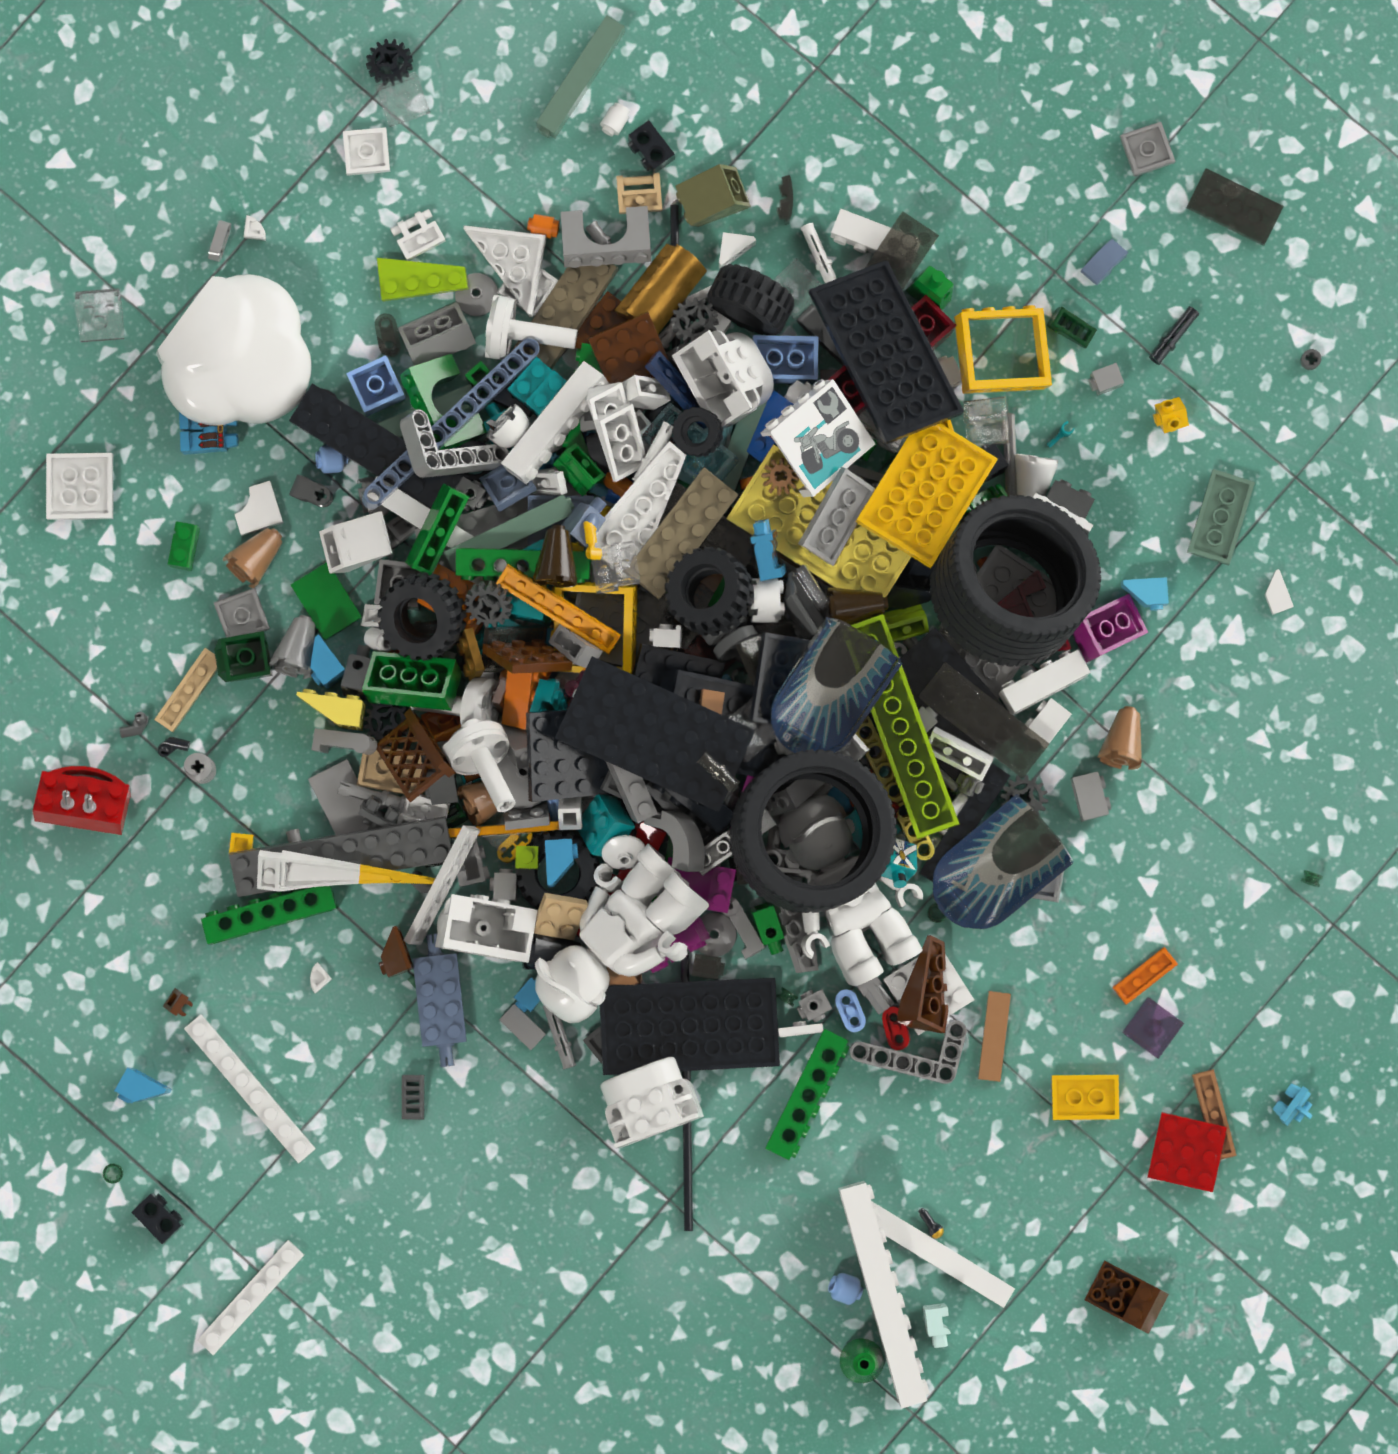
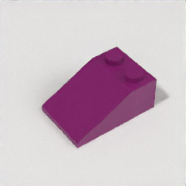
M1127 594L1091 611L1074 631L1073 637L1087 663L1149 632L1130 594Z
M668 857L667 863L672 866L673 858ZM716 866L703 875L700 871L686 872L675 869L689 883V887L709 903V907L706 910L728 913L735 869Z

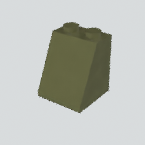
M718 164L675 186L677 190L676 197L680 204L683 205L685 210L684 217L690 226L700 227L751 207L736 167Z

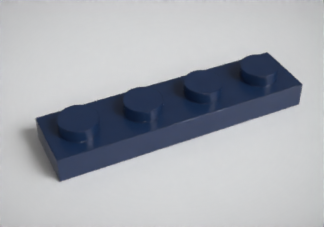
M660 351L654 353L645 365L646 369L684 410L691 409V407L699 408L700 406L684 377ZM695 422L702 430L707 428L703 422Z

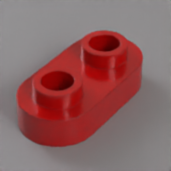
M891 1006L882 1014L887 1042L892 1049L903 1050L910 1044L908 1026L891 1019V1014L895 1013L898 1016L899 1007ZM897 1035H902V1043L897 1042Z

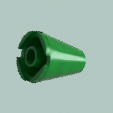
M859 1338L852 1340L844 1346L840 1354V1367L843 1374L849 1380L856 1383H868L875 1380L882 1372L884 1356L882 1350L875 1342ZM862 1360L868 1361L865 1367H860Z

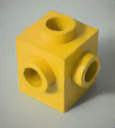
M1180 397L1165 400L1154 405L1156 414H1153L1154 422L1157 427H1161L1164 434L1189 426L1186 407Z

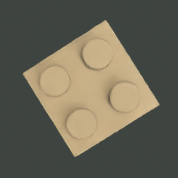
M544 893L537 911L534 934L574 940L579 929L581 916L588 906L587 900Z

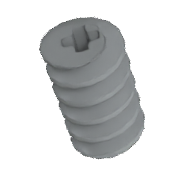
M193 753L184 762L187 776L199 784L209 783L216 775L215 763L203 753ZM201 765H203L204 768L200 769V773H199V772L197 771V769H199V768L201 767Z

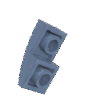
M1111 239L1082 268L1081 273L1097 286L1111 273L1116 265L1126 258L1128 252Z

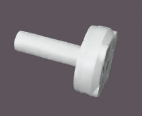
M500 295L493 296L486 326L485 358L504 359L510 353L512 340L524 341L529 338L534 339L538 344L575 349L577 329L515 320L516 299Z
M487 677L473 678L468 683L463 697H455L452 711L411 707V709L460 716L461 726L470 719L493 721L502 724V717L492 703L493 691L497 689L500 680Z
M478 719L466 721L451 736L449 741L443 745L442 750L452 769L458 774L474 775L479 773L497 811L506 812L512 809L516 802L497 764L505 757L509 750L508 736L502 725L497 722L479 721Z

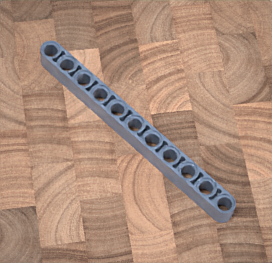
M530 338L522 341L431 427L433 434H437L441 438L440 442H436L438 450L529 366L539 353L540 348L537 341ZM530 347L533 350V354L527 355L523 348ZM508 362H515L518 368L511 369L508 366ZM493 376H499V377H501V379L503 380V383H501V384L495 383V382L493 381L492 377H493ZM477 391H485L487 398H480L477 395ZM462 405H468V406H470L471 409H472V412H471V413H465V412L462 410L461 406H462ZM446 420H454L457 426L454 428L447 426ZM407 450L365 489L362 496V503L368 509L379 507L415 473ZM399 464H407L410 470L408 472L400 470ZM383 479H392L394 485L391 487L386 486L383 483ZM375 493L379 500L371 501L368 499L367 494Z

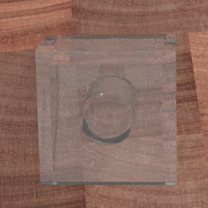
M119 288L77 291L74 309L80 341L93 342L124 339L123 307Z

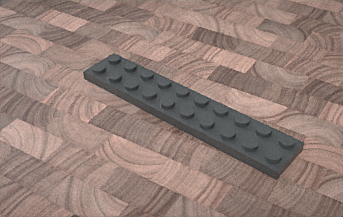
M446 816L231 852L229 853V859L237 896L241 897L271 891L257 889L258 855L260 850L282 853V850L395 871L442 863L449 854L452 843Z

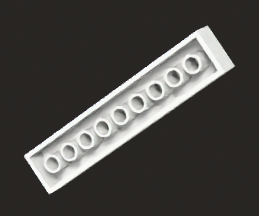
M864 1181L840 1187L838 1190L898 1403L901 1408L926 1402V1395L930 1394L925 1379L921 1380L920 1373H924L919 1357L915 1358L914 1352L918 1351L915 1339L908 1334L911 1325L906 1314L903 1315L901 1309L905 1307L902 1294L896 1291L895 1286H899L896 1272L890 1270L889 1265L893 1264L890 1251L888 1249L885 1250L883 1243L887 1242L884 1230L879 1228L877 1221L881 1219L878 1208L872 1206L871 1199H874L872 1187L870 1184L866 1185Z

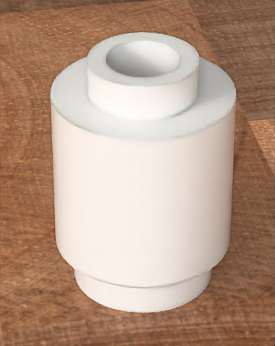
M619 103L610 106L600 123L603 127L602 131L612 137L613 135H619L629 119V109Z
M371 627L366 631L364 643L367 647L379 652L392 650L389 647L391 645L389 640L385 641L382 636L385 634L383 629Z

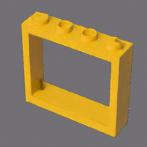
M1034 305L1024 306L1022 309L1008 306L1003 307L1002 310L987 307L983 308L982 311L966 308L962 309V312L954 317L955 324L957 325L955 329L963 394L1045 390L1052 385L1043 308H1036ZM1032 317L1039 377L975 380L968 320Z
M585 582L577 583L574 587L556 588L553 586L551 591L564 598V591L624 594L623 667L617 668L633 674L636 662L638 585ZM554 621V630L551 631L550 639L559 626V623ZM572 664V671L557 672L584 673L586 668Z

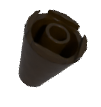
M552 525V529L547 530L533 575L534 584L546 587L547 584H550L556 588H568L577 585L570 532L565 530V526Z
M841 588L827 589L828 594L832 593V596H829L830 599H828L830 618L839 619L836 626L832 629L833 632H838L843 628L882 614L885 615L884 610H888L887 597H883L880 592Z

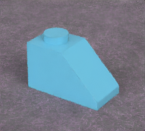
M1167 577L1131 579L1121 582V588L1144 608L1150 607V611L1163 610V606L1169 604Z

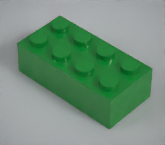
M373 651L362 691L370 703L452 711L462 670L456 659L433 657L426 661L422 659L415 661L410 659V655L403 657L396 653Z

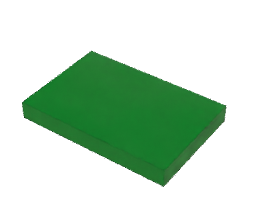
M327 562L291 584V587L325 641L362 619L361 614L336 574L329 573Z

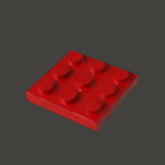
M1161 1112L1147 1177L1213 1192L1227 1127Z

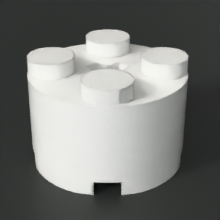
M752 578L750 584L754 587V593L750 594L753 602L751 606H748V615L753 617L750 619V622H778L785 611L784 602H780V594H783L784 591L783 581H778L777 578L760 581V578Z

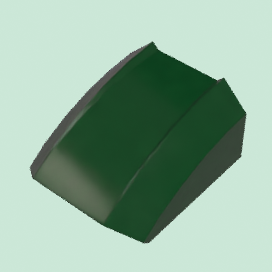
M264 631L218 639L214 653L218 676L224 682L273 676L272 666L270 667L268 640Z

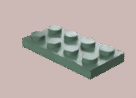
M1212 470L1187 553L1228 566L1230 565L1255 482L1219 470Z

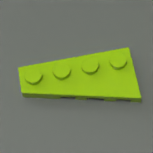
M377 258L381 299L383 302L468 290L466 268L463 266Z

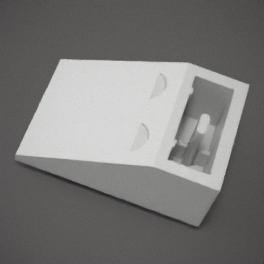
M382 511L339 523L319 531L330 574L350 572L393 554Z

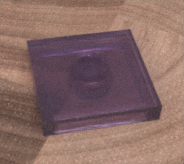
M1147 997L1122 1033L1159 1059L1184 1023Z

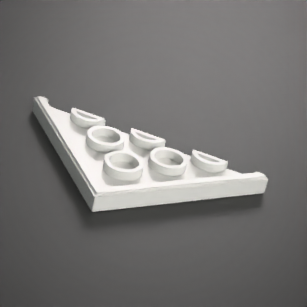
M464 226L463 229L528 316L533 317L546 235Z

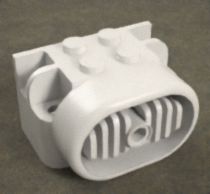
M709 330L672 355L699 406L716 414L717 418L722 422L721 426L723 429L734 425L755 411L758 406L766 403L772 395L774 381L771 370L755 342L743 333L734 332L725 335L719 330L713 332Z
M451 894L438 917V933L435 947L467 954L529 963L538 910L510 905V900L492 898V901H488L489 897L476 894L465 897Z
M667 1057L625 1072L602 1082L600 1085L607 1104L605 1115L609 1124L608 1127L615 1140L614 1148L628 1146L704 1117L693 1085L689 1080L682 1078L674 1057Z

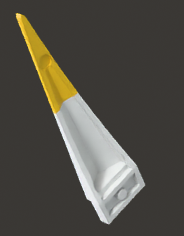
M260 850L258 855L257 889L287 891L320 886L371 883L433 884L436 879L282 850V853Z

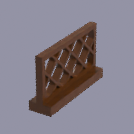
M410 708L404 713L407 719L377 743L376 750L407 800L412 802L442 776L446 775L450 778L456 772L449 765L445 754L423 720ZM409 727L407 737H401L402 732ZM405 742L403 751H397L398 744ZM412 742H418L416 750H409ZM392 743L390 751L383 750L386 745ZM420 755H426L424 764H418ZM395 756H401L399 764H392ZM407 756H413L411 764H405ZM403 769H409L407 778H401ZM416 769H422L420 777H414ZM428 769L436 770L430 777H426ZM411 783H418L417 787L412 792H409Z

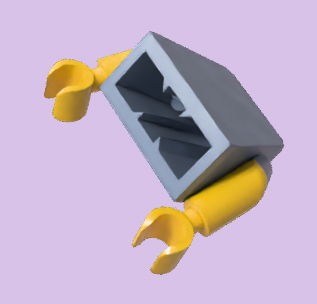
M597 496L590 505L580 503L561 524L565 526V530L570 532L572 550L584 551V547H587L585 555L591 560H600L602 557V550L595 548V543H597L596 533L606 520L600 513L607 504Z

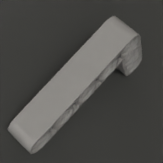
M419 409L408 414L400 421V428L412 468L419 477L494 470L502 465V461L509 454L507 448L499 447L497 444L438 450L429 418L424 411Z
M953 1021L947 1025L938 1061L864 1042L852 1044L849 1049V1055L856 1062L948 1084L956 1077L967 1029L961 1021ZM954 1024L959 1025L962 1029L959 1037H954L950 1033V1028ZM858 1045L865 1048V1055L862 1058H857L853 1054L854 1048ZM948 1046H953L957 1051L956 1056L952 1059L947 1058L945 1055V1049ZM878 1051H883L887 1055V1060L883 1064H879L875 1060V1054ZM901 1056L906 1057L908 1060V1066L905 1069L898 1068L896 1064L897 1059ZM921 1062L928 1063L930 1067L926 1075H922L918 1071V1065ZM944 1067L949 1068L951 1071V1077L948 1080L941 1079L939 1075L940 1070Z

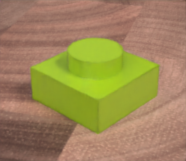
M516 846L515 868L538 869V846Z

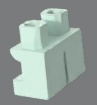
M945 1303L923 1306L925 1329L927 1335L932 1338V1345L934 1348L948 1346L946 1334H951V1332L943 1324L942 1317L949 1316L948 1307Z

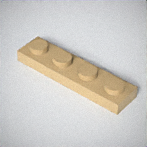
M204 648L154 719L155 721L174 733L216 673L217 665L214 653Z

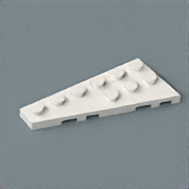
M670 441L605 516V522L596 533L597 543H595V548L602 550L601 558L634 585L636 581L624 571L659 526L686 459V454Z

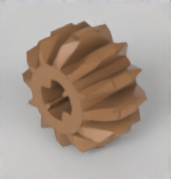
M780 458L779 465H777L774 459L771 460L772 467L769 465L764 467L769 473H762L761 475L762 478L769 479L763 483V486L771 484L768 492L772 493L774 488H776L777 496L781 495L782 489L788 495L790 493L788 486L795 489L797 486L792 481H799L798 476L792 475L795 471L789 469L791 466L789 462L786 466L783 465L784 458ZM784 473L786 480L778 482L776 480L777 476H774V474Z

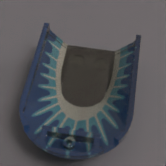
M825 617L773 701L771 722L776 737L785 748L793 753L812 749L814 751L817 749L830 750L835 753L842 749L853 738L901 667V660L879 641L842 620Z
M1016 794L941 858L934 871L933 894L941 912L953 923L964 928L987 929L1007 919L1071 866L1074 861L1061 840L1039 814Z

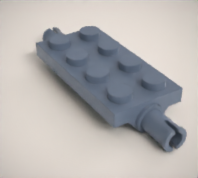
M430 934L426 935L428 955L422 958H413L422 1047L436 1046V1048H439L440 1067H447L446 1057L448 1066H455L452 1046H454V1043L467 1042L457 953L447 955L441 953V948L435 947L437 934H434V943Z

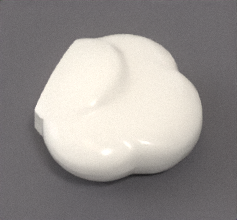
M251 274L236 275L226 279L212 276L156 352L159 362L162 364L161 377L163 387L171 403L188 419L205 425H225L234 421L262 424L279 419L292 411L301 402L307 391L311 376V356L301 336L300 314L294 300L278 283L268 278Z

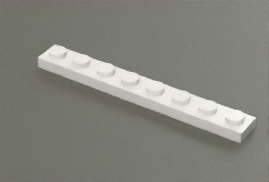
M202 1014L184 1028L298 1164L316 1149Z

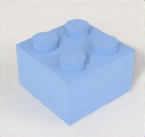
M386 355L346 373L366 417L406 399Z

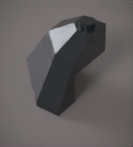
M911 557L886 596L888 607L905 609L929 602L932 597L930 595V576L933 568H929Z

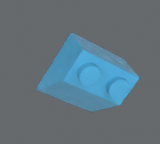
M320 635L315 636L310 666L314 673L311 676L320 688L325 686L328 690L343 679L345 669Z
M572 839L545 840L547 885L549 888L554 887L574 865V859L578 858V846L573 844Z
M127 1067L114 1091L119 1093V1099L126 1103H133L169 1094L172 1089L135 1068Z

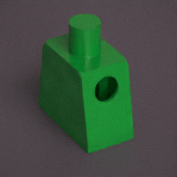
M928 266L914 279L905 291L918 301L927 295L943 310L951 301L954 284L945 277L942 271Z
M766 902L750 908L762 944L768 945L771 955L782 952L783 948L780 940L784 939V935L774 905L771 902ZM773 928L774 931L771 934H767L766 930Z

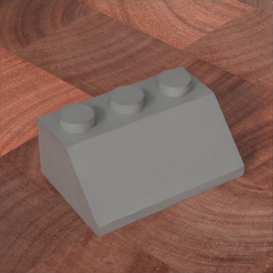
M457 302L398 327L414 366L448 354H454L460 350H466L476 344L470 327Z

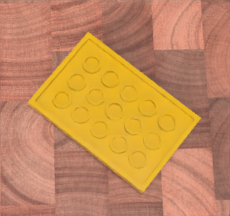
M941 423L909 435L855 522L931 568L998 458Z

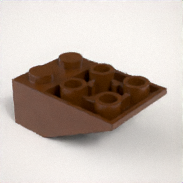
M1104 1260L1084 1300L1149 1334L1169 1294Z

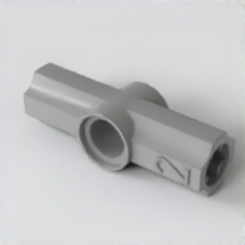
M875 977L856 987L864 997L866 996L878 1015L894 1005V1003L881 986L882 983L879 978Z

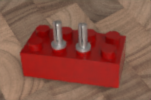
M69 766L49 772L42 771L33 806L34 821L122 835L131 797L130 785L125 784L122 780L104 770L87 766ZM78 774L92 775V776L100 777V778L105 779V780H107V781L99 780V779L92 778V777H87V776H72V775H78Z

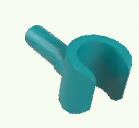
M1068 421L1063 423L1059 433L1047 443L1049 448L1063 437H1069L1073 433L1075 428L1070 432L1064 429L1069 423Z

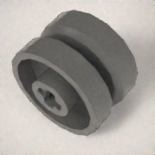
M742 616L739 619L741 623L737 627L732 625L730 627L731 631L727 633L719 631L720 634L717 636H711L709 633L707 636L702 635L709 647H715L713 653L720 663L740 656L759 639V634L753 625H747L749 621L747 617Z

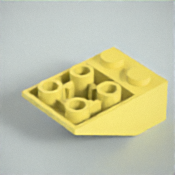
M303 689V692H297L296 695L302 701L340 728L363 731V717H365L366 704L359 696L347 695L346 698H340L337 693L325 692L324 695H318L315 690Z

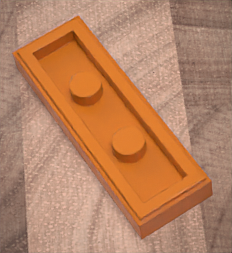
M1163 947L1113 986L1112 989L1124 1004L1127 1005L1177 966L1178 963L1167 949Z

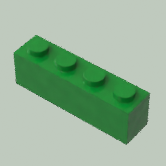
M443 483L405 561L407 565L417 571L427 572L429 576L433 573L469 496Z

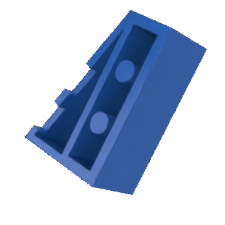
M773 390L771 397L766 403L747 449V452L760 463L763 462L773 444L777 446L769 436L761 435V432L766 428L765 425L770 420L779 418L784 408L794 405L775 390Z

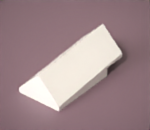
M621 382L589 388L587 403L613 482H617L636 472L642 463L640 462L641 458L646 456L633 404L627 403Z

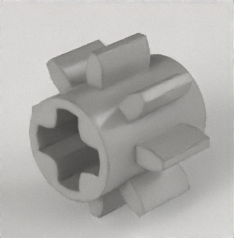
M963 772L959 774L956 783L960 784L958 790L970 797H973L974 793L979 794L984 786V783L980 782L981 780Z

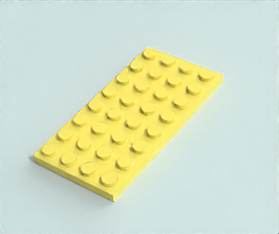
M773 444L726 520L753 536L755 534L753 524L759 520L769 519L771 530H777L778 536L776 540L778 547L776 551L834 588L880 592L883 597H886L911 556L858 523L834 566L827 564L799 545L801 537L832 482L814 497H803L799 489L804 485L800 479L799 481H792L797 486L795 489L788 486L790 490L788 495L782 489L781 495L777 496L776 488H774L772 493H769L771 484L763 486V483L769 479L761 477L762 473H769L764 469L765 465L772 467L771 460L773 459L779 465L780 458H784L783 465L786 466L788 463L781 450ZM784 473L774 474V476H777L776 480L778 482L786 480Z

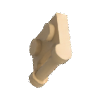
M660 173L635 177L616 176L619 215L626 214V207L647 206L648 212L662 211ZM654 184V189L624 191V186Z

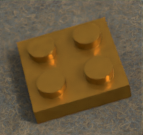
M473 628L465 629L456 646L459 656H463L465 663L462 665L464 675L469 677L471 681L473 678H480L485 668Z

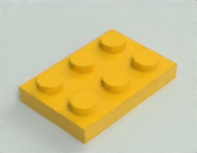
M1051 1075L1052 1120L1119 1119V1075Z

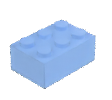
M753 335L752 340L757 345L770 368L774 384H794L796 380L803 384L806 381L814 384L818 381V336Z

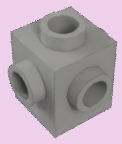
M465 477L462 478L456 489L467 496L470 494L474 495L469 497L463 510L468 512L469 510L476 511L477 508L481 509L487 501L484 486L476 480L471 482Z
M822 989L815 993L810 990L800 995L802 1000L798 1001L800 1006L796 1007L802 1019L813 1020L814 1023L825 1018L824 1013L832 1009ZM811 1002L816 1003V1010H811L809 1008V1004Z

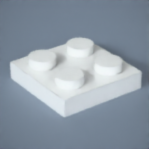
M386 127L343 131L347 176L390 172Z

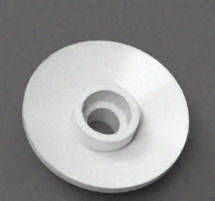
M616 836L604 844L602 858L612 868L621 870L631 869L639 862L637 855L645 845L634 836Z

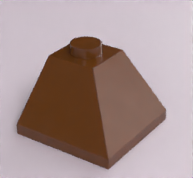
M398 926L392 927L381 954L382 962H379L382 974H387L388 978L414 970L401 929Z

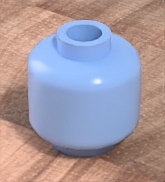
M327 445L321 446L319 451L315 453L316 467L322 473L342 472L344 465L348 464V458Z
M839 1273L831 1278L828 1292L831 1293L833 1300L851 1305L861 1298L863 1288L859 1278L846 1273Z

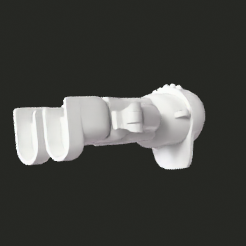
M826 794L814 795L805 800L797 809L783 813L778 824L780 840L785 848L789 847L786 851L789 861L799 863L809 870L821 869L820 872L812 876L811 881L807 883L809 885H828L840 881L853 868L859 857L848 856L844 858L852 847L854 823L852 820L844 818L847 814L841 804L835 798ZM884 877L879 879L892 890H896L895 899L899 907L906 905L903 893L907 889L912 891L915 898L923 900L922 890L915 884L907 883L903 888H895L893 880ZM876 883L858 898L837 908L824 911L829 932L832 936L831 947L834 957L847 983L852 986L866 983L884 972L878 958L873 955L864 937L863 932L869 928L872 929L882 954L890 965L903 963L923 951L917 938L912 935L904 918L896 909L891 907L890 902L879 890ZM819 912L802 913L804 930L807 934L802 939L801 947L805 956L810 959L814 956V951L810 947L812 940L817 938L823 947L827 948L830 946L826 937L818 933V930H820Z
M647 844L638 853L637 859L639 862L628 873L624 881L617 876L610 881L613 868L608 864H601L596 868L594 880L599 887L595 886L587 902V909L582 914L579 924V936L589 948L586 949L578 945L569 946L559 951L551 961L546 962L539 958L535 962V968L538 973L535 981L536 993L542 1004L561 1020L568 1023H579L591 1016L597 1009V1005L603 1003L610 981L606 967H609L619 975L631 977L657 966L666 960V956L672 961H680L688 954V946L684 943L677 942L670 947L671 943L676 939L673 935L686 930L709 907V903L689 887V883L681 877L680 873L672 868L665 861V857L650 844ZM655 896H658L653 902H651V900Z

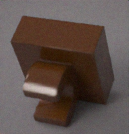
M174 988L163 1007L175 1016L178 1014L186 1016L187 1014L182 1011V1007L184 1004L192 1007L193 1003L188 1000L189 997L183 992Z

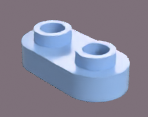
M848 989L841 990L835 997V1004L842 1022L848 1031L858 1032L864 1028L866 1023L860 1003L853 991ZM845 996L850 998L848 1005L842 1003V998ZM852 1017L858 1019V1024L855 1026L850 1023Z

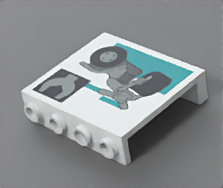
M820 379L815 382L810 392L801 394L797 398L798 402L793 406L790 405L781 411L782 415L777 419L770 420L765 425L766 428L761 432L762 436H771L803 483L804 486L799 489L803 497H814L835 479L841 467L848 468L875 445V442L833 379Z

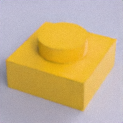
M231 833L229 853L253 849L254 835Z

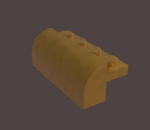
M666 243L615 311L619 316L628 320L648 311L657 334H659L674 315L673 310L679 308L678 304L684 302L707 270L685 248L678 244L674 247Z

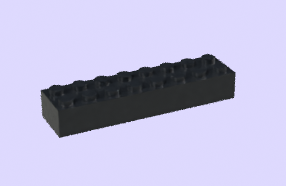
M313 383L289 420L296 427L375 476H380L407 450L403 439ZM399 464L400 470L404 472L410 470L407 464ZM414 473L398 489L431 509L443 483L456 489L463 477L459 474L423 478ZM385 478V479H383V480H385L386 482L390 483L391 485H394V482H393L392 479H390V478Z

